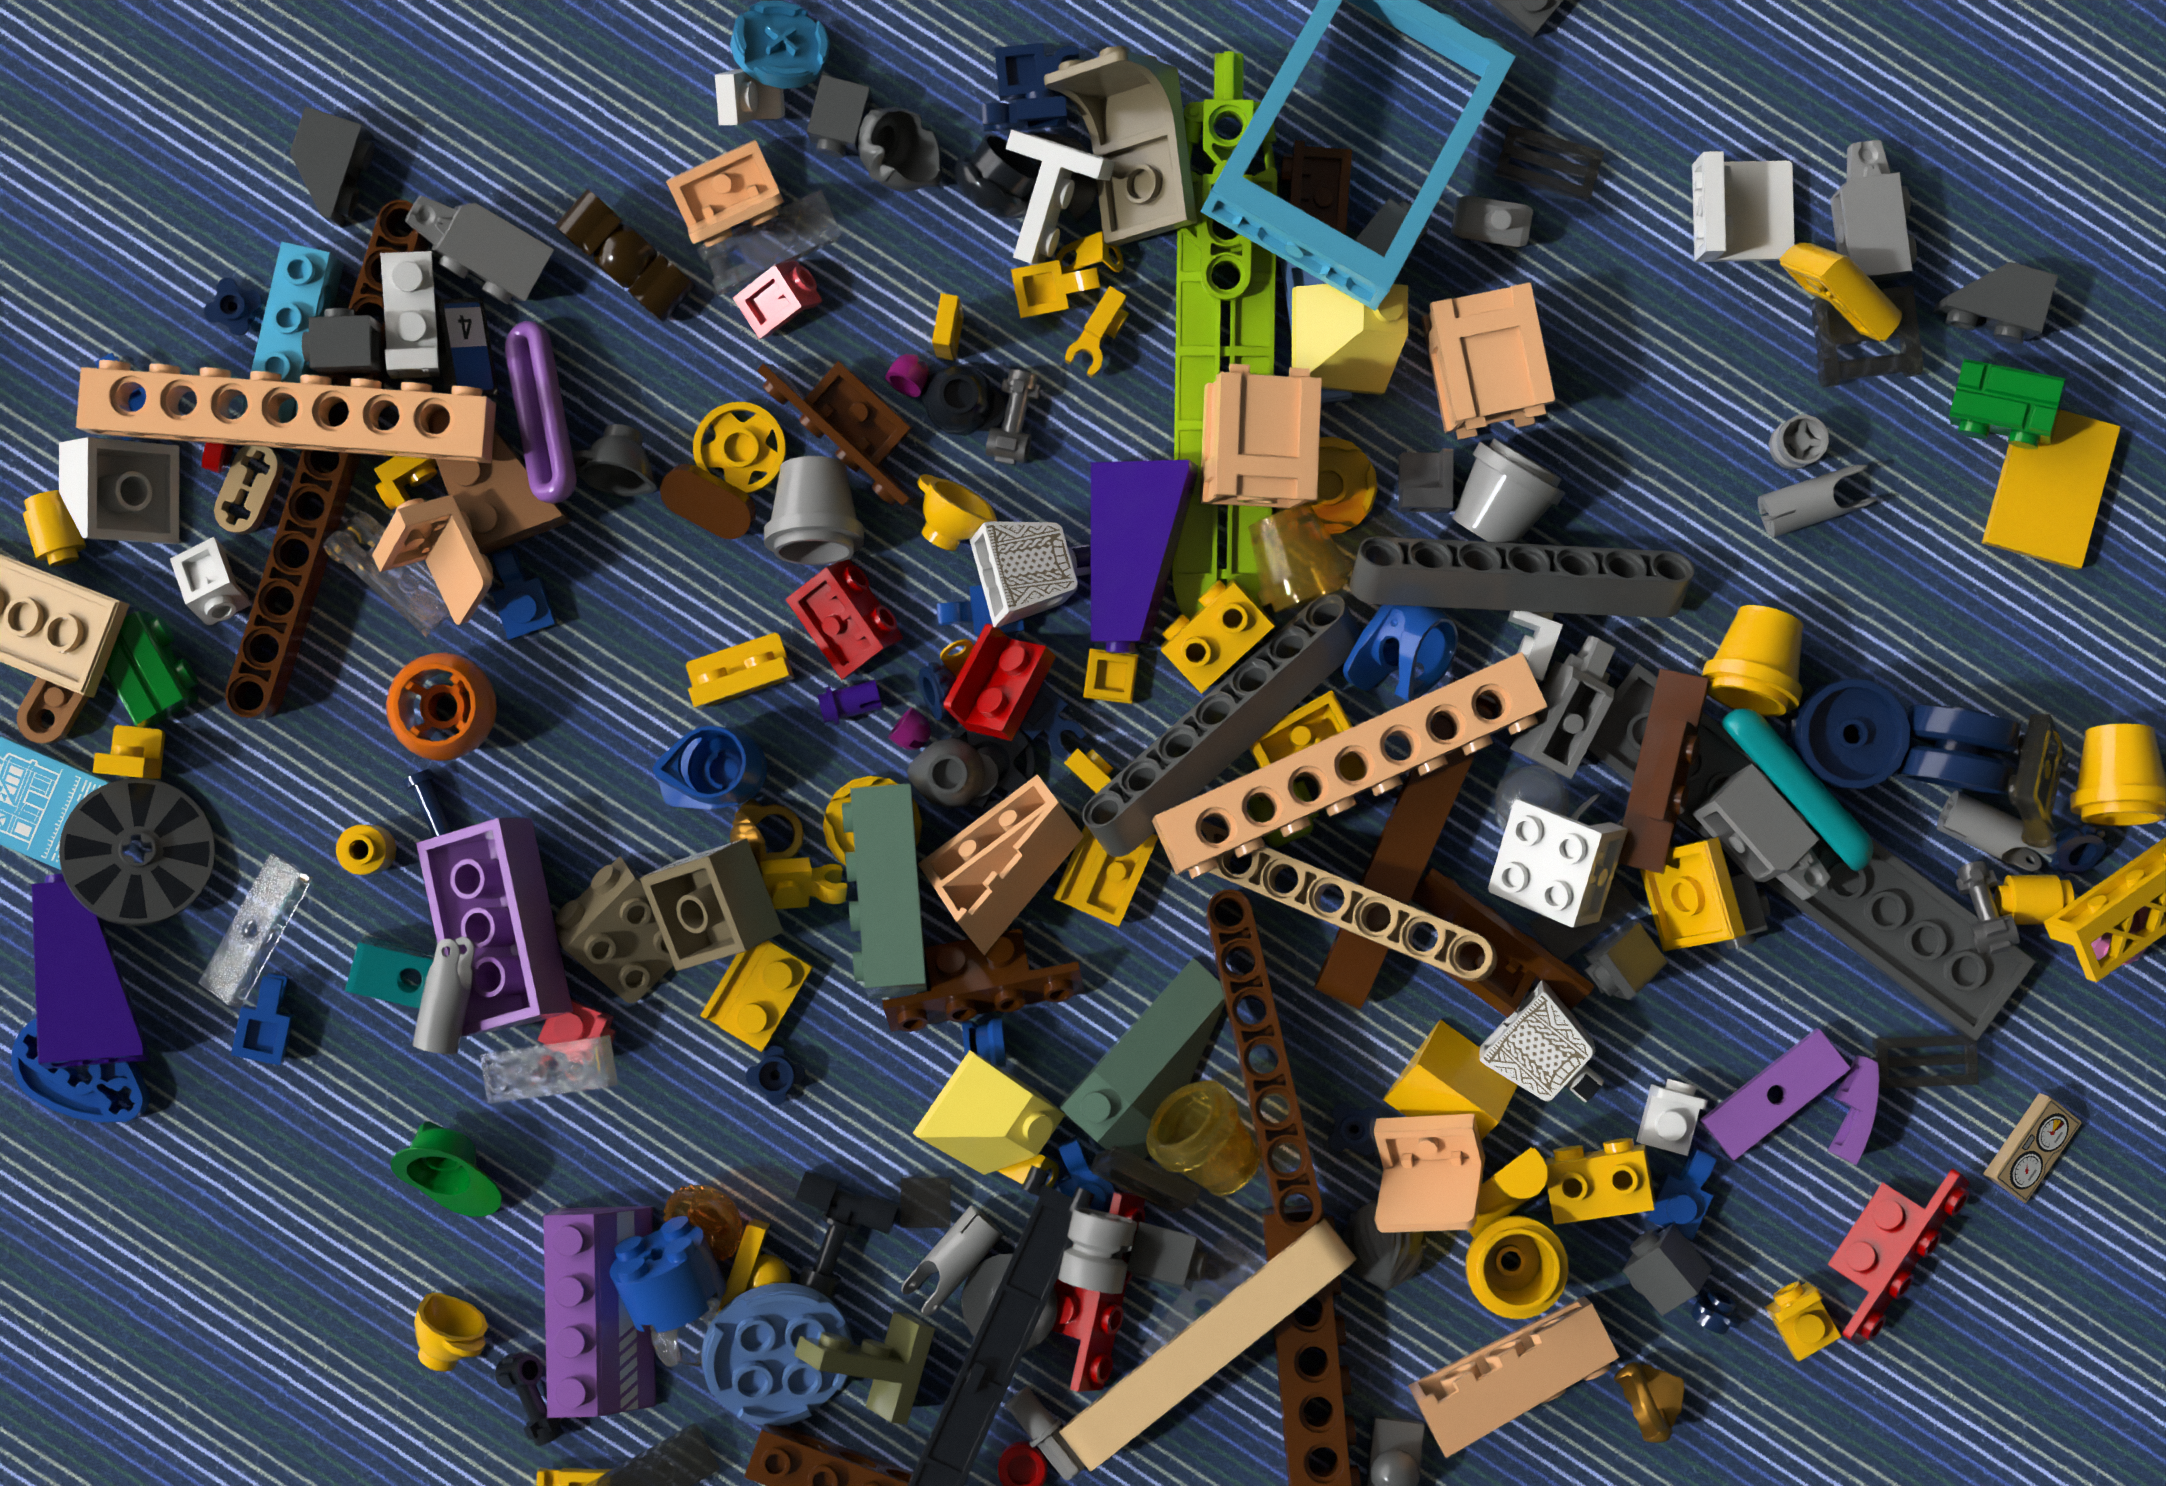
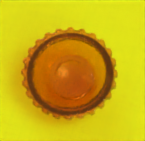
M690 1184L688 1187L681 1186L680 1190L676 1189L670 1195L664 1208V1221L667 1222L678 1216L688 1217L691 1225H696L702 1229L716 1261L719 1259L724 1261L728 1256L732 1257L740 1246L744 1229L740 1213L734 1202L722 1191L707 1185Z

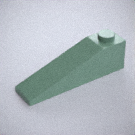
M1193 957L1060 1103V1109L1097 1143L1133 1171L1169 1131L1225 1004L1220 981Z

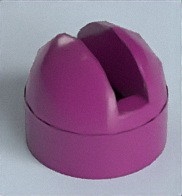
M904 354L892 363L885 378L889 385L898 392L910 397H918L928 381V365L924 361L918 363L919 358L915 354Z
M910 707L893 727L888 738L906 750H918L924 746V742L930 739V723L924 715L915 708Z

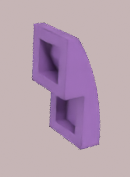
M1856 1055L1850 1066L1851 1069L1845 1075L1834 1096V1099L1851 1108L1827 1150L1854 1165L1858 1164L1870 1136L1879 1092L1878 1063L1860 1055Z

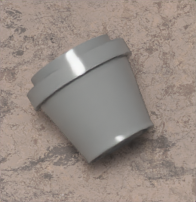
M1496 438L1492 440L1490 445L1480 441L1473 452L1476 459L1452 519L1488 542L1517 543L1552 504L1558 506L1565 495V492L1558 488L1562 478Z
M804 456L787 460L780 465L771 520L764 526V545L768 550L774 552L777 558L794 564L825 565L847 560L853 556L854 552L862 548L864 545V527L857 520L847 475V466L842 461L823 456Z

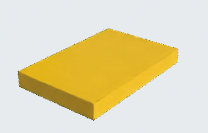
M2060 410L2051 445L2039 443L2038 449H2024L2009 444L1982 544L2074 570L2082 569L2121 426Z

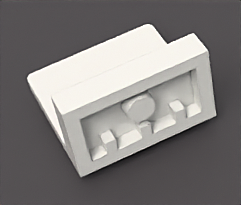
M1724 151L1703 152L1692 164L1694 262L1777 261L1788 249L1795 245L1793 166L1790 161L1724 162Z
M1524 799L1515 800L1488 890L1494 895L1572 928L1599 922L1628 829L1612 822L1588 826Z

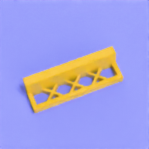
M2166 837L2044 921L2050 939L2074 946L2086 979L2098 982L2166 934V913L2164 914L2166 912ZM2143 906L2149 907L2150 910L2144 928L2135 935L2129 933L2135 912ZM2106 932L2113 934L2107 955L2097 960L2091 943Z

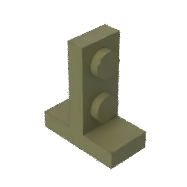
M893 1311L884 1343L863 1339L861 1346L850 1344L848 1338L822 1332L820 1339L800 1336L794 1356L819 1371L873 1379L866 1408L891 1423L907 1425L935 1328L911 1314Z

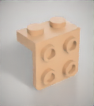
M756 139L666 180L688 227V235L692 243L695 244L703 240L706 247L713 246L733 235L731 227L745 220H749L751 226H755L777 216L779 213L776 206L784 202Z
M453 495L425 502L422 498H415L401 504L396 509L392 520L383 532V536L372 554L380 572L425 560L444 602L457 625L469 622L492 585L493 571L488 558L480 553L472 537L470 520L465 512L459 510Z
M1475 1114L1376 1119L1374 1136L1383 1165L1375 1214V1223L1378 1231L1383 1233L1467 1230L1474 1227L1477 1220L1485 1163V1154Z

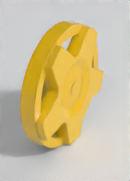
M731 402L713 409L701 421L694 436L693 455L697 467L709 472L707 468H722L727 483L747 494H752L767 487L779 475L780 465L785 462L786 440L779 423L768 411L748 402ZM747 411L755 415L746 422H740L731 412ZM712 424L716 438L714 441L702 446L705 433ZM772 429L777 439V452L766 444ZM754 471L767 473L761 480L748 485Z

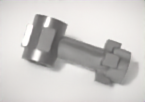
M1010 369L1008 379L1003 378L1001 391L1009 394L1002 429L991 427L986 443V456L995 457V462L1015 466L1016 462L1025 464L1028 459L1031 434L1021 432L1029 398L1038 399L1041 387L1037 385L1039 376L1036 374Z
M1983 861L1971 862L1960 867L1957 870L1959 877L1956 880L1957 888L1960 895L1970 894L1980 921L1970 925L1978 953L1989 951L1991 955L2011 950V945L2020 943L2019 935L2011 914L1999 916L1990 891L1991 887L1997 885L1994 871H1989L1986 863Z

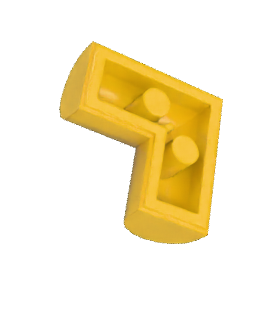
M1802 242L1793 245L1779 259L1780 265L1807 293L1829 301L1860 334L1879 342H1885L1898 327L1902 319V312L1850 257L1812 243Z
M1331 690L1281 718L1253 743L1249 750L1261 769L1346 731L1353 726L1334 692ZM1353 756L1341 757L1339 761L1341 775L1350 781L1361 780L1364 772L1362 763Z
M1529 1148L1481 1185L1476 1224L1474 1227L1467 1229L1473 1238L1488 1223L1510 1215L1545 1187L1548 1178L1547 1165L1536 1148Z

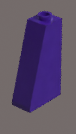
M1190 460L1091 462V642L1106 644V653H1135V644H1150L1198 476V465Z
M62 874L48 875L45 877V883L31 884L38 1064L45 1069L149 1061V1050L102 919L86 909L74 897Z

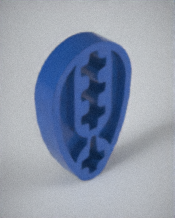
M36 1018L30 1021L18 1034L12 1048L11 1066L17 1084L31 1099L53 1111L93 1122H127L140 1117L147 1110L150 1102V1093L135 1062L90 1065L88 1072L93 1076L92 1080L78 1083L75 1080L78 1072L72 1067L59 1068L58 1070L56 1068L45 1069L38 1064V1056L34 1054L37 1045L32 1041L33 1037H37ZM106 1087L115 1091H122L127 1088L132 1090L129 1099L135 1103L134 1106L119 1110L116 1107L119 1099Z

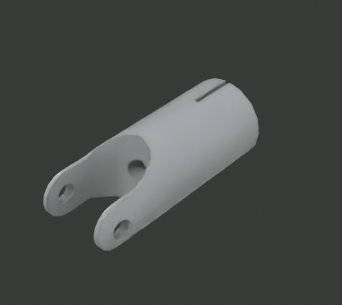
M1849 466L1758 496L1760 514H1765L1761 516V519L1769 536L1773 538L1861 509L1875 502L1877 498L1870 497L1838 506L1834 500L1833 489L1835 484L1841 478L1863 471L1868 466Z
M1958 790L1954 791L1947 799L1938 818V831L2027 871L2034 872L2039 870L2041 859L2037 853L2025 847H2031L2045 854H2053L2057 851V841L2049 833ZM2044 840H2047L2050 845L2045 844ZM2026 858L2030 859L2032 861V864H2029L2026 861Z
M459 937L455 940L444 939L436 947L434 961L426 977L412 1043L418 1049L440 1054L458 1053L472 987V963L475 953L474 943L467 937ZM461 945H465L467 947V952L465 954H463L460 951ZM445 947L450 948L449 956H446L444 953Z
M970 1205L905 1280L901 1287L902 1293L905 1295L911 1294L929 1275L939 1271L940 1278L937 1289L922 1307V1314L924 1316L934 1314L1001 1239L1004 1233L983 1212Z

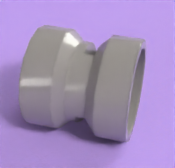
M1807 414L1797 415L1777 426L1769 440L1770 454L1773 460L1781 467L1790 470L1801 469L1820 459L1826 452L1829 444L1828 431L1825 425L1816 417Z

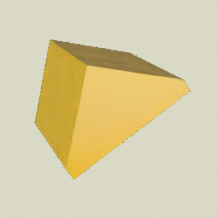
M1440 1019L1383 1100L1406 1117L1475 1114L1482 1140L1500 1122L1518 1085L1483 1064L1479 1059L1480 1047Z

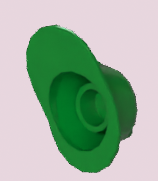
M425 1121L418 1128L409 1148L397 1152L391 1159V1170L397 1178L419 1189L438 1204L455 1213L471 1217H484L495 1213L502 1204V1193L498 1185L487 1174L477 1168L476 1147L472 1140L461 1132L446 1129L430 1121Z

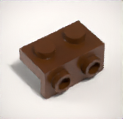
M1295 140L1292 153H1283L1280 183H1289L1288 203L1346 235L1352 149L1305 146V140Z

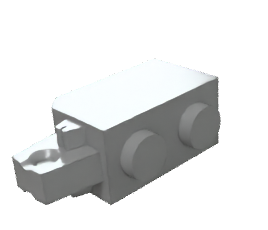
M1881 140L1853 143L1847 148V180L1830 199L1837 253L1850 257L1873 282L1901 279L1912 271V264H1915L1917 259L1915 238L1913 235H1908L1905 218L1910 213L1909 190L1906 186H1901L1900 172L1890 173Z
M421 195L414 202L405 219L408 225L433 244L431 250L442 256L438 262L440 266L465 279L468 272L485 281L482 288L483 291L506 304L510 302L512 297L518 301H525L554 251L553 248L477 203H468L456 206L453 209Z
M1588 636L1577 656L1570 654L1564 664L1555 661L1540 689L1548 707L1535 714L1538 724L1517 733L1510 749L1551 771L1572 779L1614 699V689L1607 685L1610 674L1605 671L1615 651V647L1597 637Z
M1753 764L1729 776L1692 812L1694 817L1713 838L1719 837L1721 847L1751 881L1766 882L1776 877L1800 899L1805 900L1816 894L1831 878L1811 849L1819 838L1809 828L1807 820L1802 814L1788 805L1775 790L1773 782L1764 773L1759 772Z

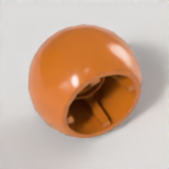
M447 652L431 653L411 661L395 676L389 688L386 701L387 718L391 730L399 742L412 753L435 761L454 760L466 756L478 748L489 736L497 714L496 695L492 683L484 671L473 661L461 655ZM437 674H453L450 678L453 686L441 684L429 688L424 684L425 681ZM416 694L422 696L419 706L420 714L425 721L419 725L415 720L413 707ZM451 694L457 701V712L452 719L443 721L439 718L436 711L437 702L444 695ZM437 729L460 730L459 733L446 740L434 741L431 739Z

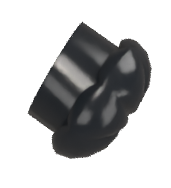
M988 134L985 135L972 156L965 154L957 159L954 168L955 179L964 196L973 201L980 209L987 210L991 215L998 218L1013 220L1022 218L1027 213L1031 199L1030 193L1034 189L1039 171L1025 155L1007 150L1006 140Z

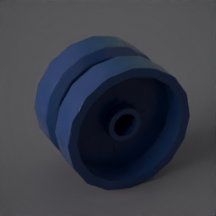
M1844 679L1810 689L1801 697L1798 707L1791 711L1786 721L1785 744L1802 759L1813 775L1828 789H1863L1881 783L1901 766L1909 749L1910 724L1903 705L1888 689L1870 680ZM1846 726L1850 728V731L1846 734L1852 738L1850 743L1846 742L1843 737V730Z
M1911 705L1909 707L1907 719L1910 724V736L1921 741L1933 743L1935 748L1909 746L1901 766L1898 768V776L1969 791L2009 794L2013 768L2004 761L1983 756V752L2008 754L2016 751L2021 729L2020 723L1992 716L1985 712L1960 707Z

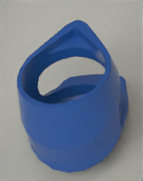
M1381 605L1374 618L1361 633L1343 667L1344 677L1354 686L1368 691L1387 674L1399 670V683L1396 686L1395 695L1406 702L1413 701L1436 685L1448 671L1456 654L1458 644L1456 626L1438 607ZM1416 663L1423 664L1424 672L1419 677L1414 678Z
M704 726L688 732L665 752L654 764L653 773L659 780L661 793L666 804L673 808L709 810L735 806L754 797L761 790L767 777V761L763 750L757 742L744 732L736 728Z

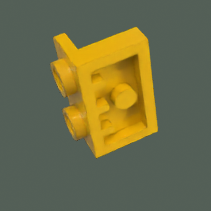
M771 633L686 663V669L692 684L688 691L694 708L700 710L795 679L781 636L778 633Z

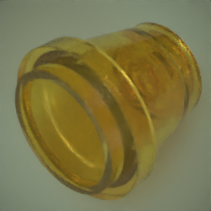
M1310 502L1278 512L1248 527L1261 590L1256 594L1262 608L1272 606L1274 613L1283 612L1313 601L1320 596L1330 594L1349 584L1346 576L1353 571L1350 557H1343Z
M1199 1081L1177 1089L1160 1104L1150 1122L1146 1139L1150 1156L1165 1170L1183 1174L1213 1195L1225 1196L1241 1189L1250 1181L1259 1167L1261 1160L1259 1147L1238 1114L1236 1099L1222 1084L1216 1081Z

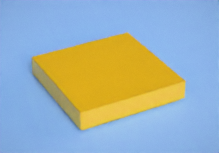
M1719 837L1670 847L1664 874L1640 869L1663 951L1725 941L1746 935Z

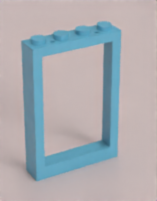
M1319 0L1200 212L1376 311L1391 289L1516 56L1504 50L1497 41L1483 38L1462 26L1455 17L1440 13L1419 0H1347L1481 77L1383 257L1243 177L1342 0Z

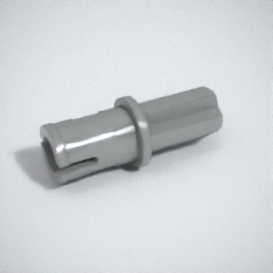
M1029 1385L1004 1404V1407L1012 1413L1032 1439L1029 1442L1030 1446L1033 1448L1037 1445L1063 1479H1072L1084 1469L1085 1465L1059 1433L1060 1425L1062 1424L1061 1419H1053L1033 1394Z

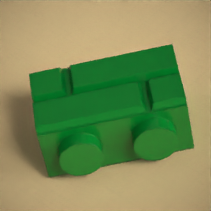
M1964 359L1950 410L1951 425L1959 426V434L1971 438L1987 439L1990 432L2009 436V444L2024 449H2038L2039 443L2051 445L2065 393V378Z
M140 610L124 618L104 671L135 726L148 728L196 702L199 697L193 687L198 684V679L185 659L182 658L178 661L169 646L174 641V636L163 618L160 616L154 618L151 613Z

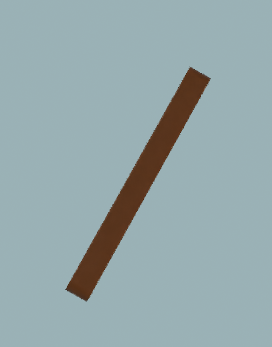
M406 200L391 201L383 206L378 214L348 309L355 310V316L368 315L372 310L376 309L384 310L383 287L380 282V253L423 252L428 249L430 241L415 229L405 237H396L395 235L396 223L402 217L407 216L413 206L412 203ZM385 321L381 327L382 373H368L358 378L382 382V389L388 374L385 349H387ZM351 374L326 376L332 379L331 385L350 387L351 379H353ZM339 402L330 409L328 419L332 427L338 426L335 421L337 408L346 402ZM302 451L226 688L225 699L227 706L234 714L240 717L260 720L267 719L277 713L282 705L362 454L338 452L340 459L337 468L332 472L323 473L320 468V459L326 451ZM321 496L324 501V511L319 518L309 521L305 514V505L312 497ZM305 542L309 549V558L303 566L294 568L290 561V552L294 546ZM289 589L294 597V605L287 614L279 615L275 608V599L280 592ZM273 636L278 642L279 651L275 659L266 663L261 658L260 646L266 638ZM257 683L263 690V701L258 708L251 710L246 705L245 693L251 685Z

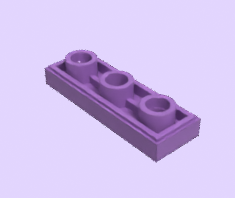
M1816 1028L1702 1117L1700 1121L1728 1157L1734 1161L1851 1068L1821 1029ZM1778 1085L1781 1092L1780 1097L1775 1102H1770L1767 1092L1770 1087Z

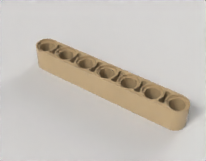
M1205 821L1201 822L1200 829L1206 834L1207 841L1220 843L1226 839V830ZM1264 846L1251 853V867L1243 874L1236 875L1231 870L1230 860L1235 853L1234 850L1217 857L1216 860L1219 867L1208 872L1465 980L1474 982L1484 980L1496 968V950L1489 941L1480 935ZM1284 868H1294L1298 874L1296 887L1289 893H1279L1275 886L1277 874ZM1338 886L1344 892V903L1336 912L1327 913L1321 907V895L1329 887ZM1375 906H1387L1391 914L1388 927L1380 932L1370 931L1366 922L1369 911ZM1421 925H1433L1438 933L1436 945L1429 951L1421 952L1416 950L1412 940L1416 929ZM1469 944H1479L1485 951V961L1475 971H1465L1459 961L1460 952Z
M1322 1219L1059 1430V1433L1091 1472L1341 1274L1357 1258L1326 1219Z

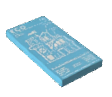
M0 735V845L61 870L59 844L63 827L70 813L89 793L111 783V781Z

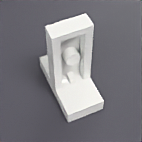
M1011 130L1006 149L1042 161L1013 258L1031 264L1045 263L1046 256L1051 257L1059 241L1060 230L1055 227L1061 208L1066 209L1073 196L1075 183L1073 180H1070L1072 171L1095 179L1110 181L1115 161L1027 132Z
M432 252L380 253L387 348L385 349L386 370L391 379L441 377Z

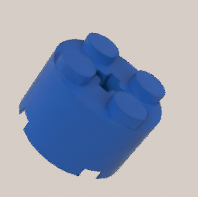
M686 1216L670 1219L662 1225L660 1230L650 1233L643 1238L640 1236L626 1238L614 1248L617 1258L610 1268V1276L638 1331L645 1332L644 1325H653L656 1333L667 1332L691 1323L710 1310L706 1302L716 1292L719 1299H721L726 1291V1280L702 1229L696 1225H691Z

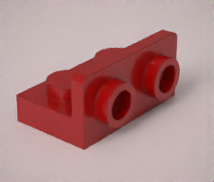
M849 559L825 567L785 599L841 680L851 676L882 651L903 639L892 612L879 603L869 588V581L864 572L853 565Z
M987 623L944 701V708L968 731L1012 741L1056 656L1047 646L1010 639L999 627L994 628L993 624Z

